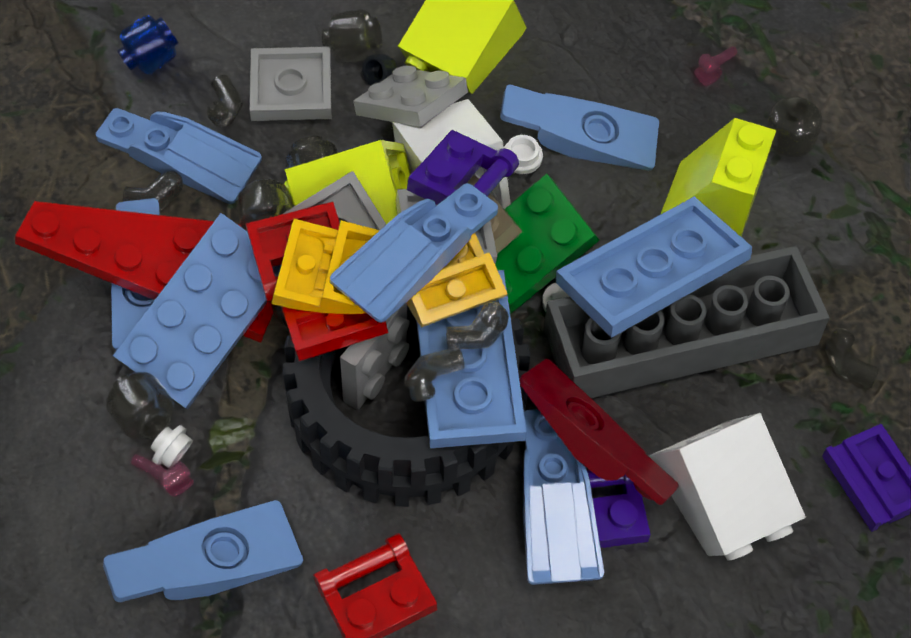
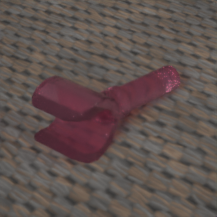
M731 46L714 57H711L710 54H703L698 61L700 67L695 69L694 74L703 85H711L720 78L722 70L719 66L737 55L736 47Z
M138 454L132 458V465L153 475L173 497L182 494L194 484V481L189 477V469L180 461L166 470L161 465L157 466Z

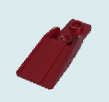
M545 359L521 375L519 378L520 386L575 459L596 476L606 481H613L626 475L643 497L654 500L658 505H663L678 489L679 484L646 455V452L553 362Z

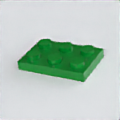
M545 174L505 208L522 230L516 238L497 254L495 263L497 270H504L510 314L554 279L557 270L577 260L600 241L599 237L548 174Z

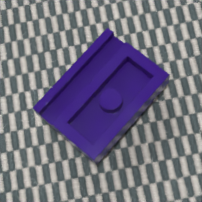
M882 424L847 438L835 447L831 445L825 448L822 455L823 459L871 532L877 530L879 526L885 523L890 524L911 514V466Z

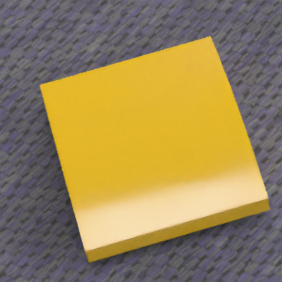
M293 219L272 304L319 313H366L330 283V276L380 230L342 220L339 229L336 230Z
M474 233L471 235L470 241L406 303L422 328L506 297L508 293L490 252L484 254Z

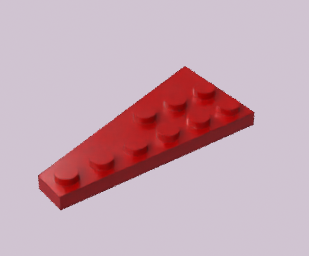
M34 201L15 235V244L155 300L214 221ZM238 224L247 231L246 225ZM272 301L267 302L243 336L261 343L278 305L272 304Z

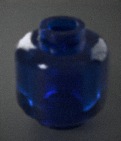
M145 15L120 32L119 38L123 47L117 50V52L130 70L138 67L144 74L149 75L176 57L175 46L179 42L162 17L156 20L151 15Z

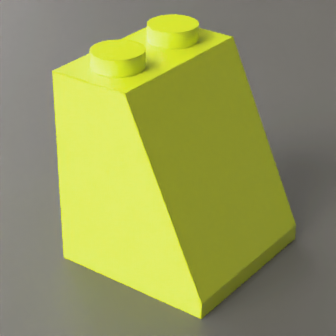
M425 0L399 43L398 48L405 56L406 60L404 63L407 66H414L416 70L429 72L446 71L452 76L465 77L468 92L473 94L519 40L527 27L514 0Z
M738 118L731 120L680 162L661 214L695 196L742 237L776 130Z
M378 140L285 169L287 181L284 183V188L288 201L291 205L296 206L353 171L387 225L397 216L395 202L397 189H407L408 177L412 174L404 144Z

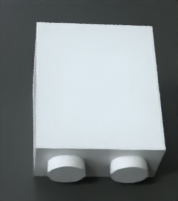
M469 99L453 103L422 127L392 122L395 142L404 144L411 173L415 171L451 130L468 136L497 151L504 148L502 139ZM480 167L475 175L480 179L487 170ZM504 177L491 193L505 209L511 203L508 179Z
M761 413L726 421L649 455L656 464L679 484L678 489L671 496L708 556L725 555L727 561L737 559L753 551L752 542L763 537L766 538L767 542L785 537L793 532L791 524L806 518Z

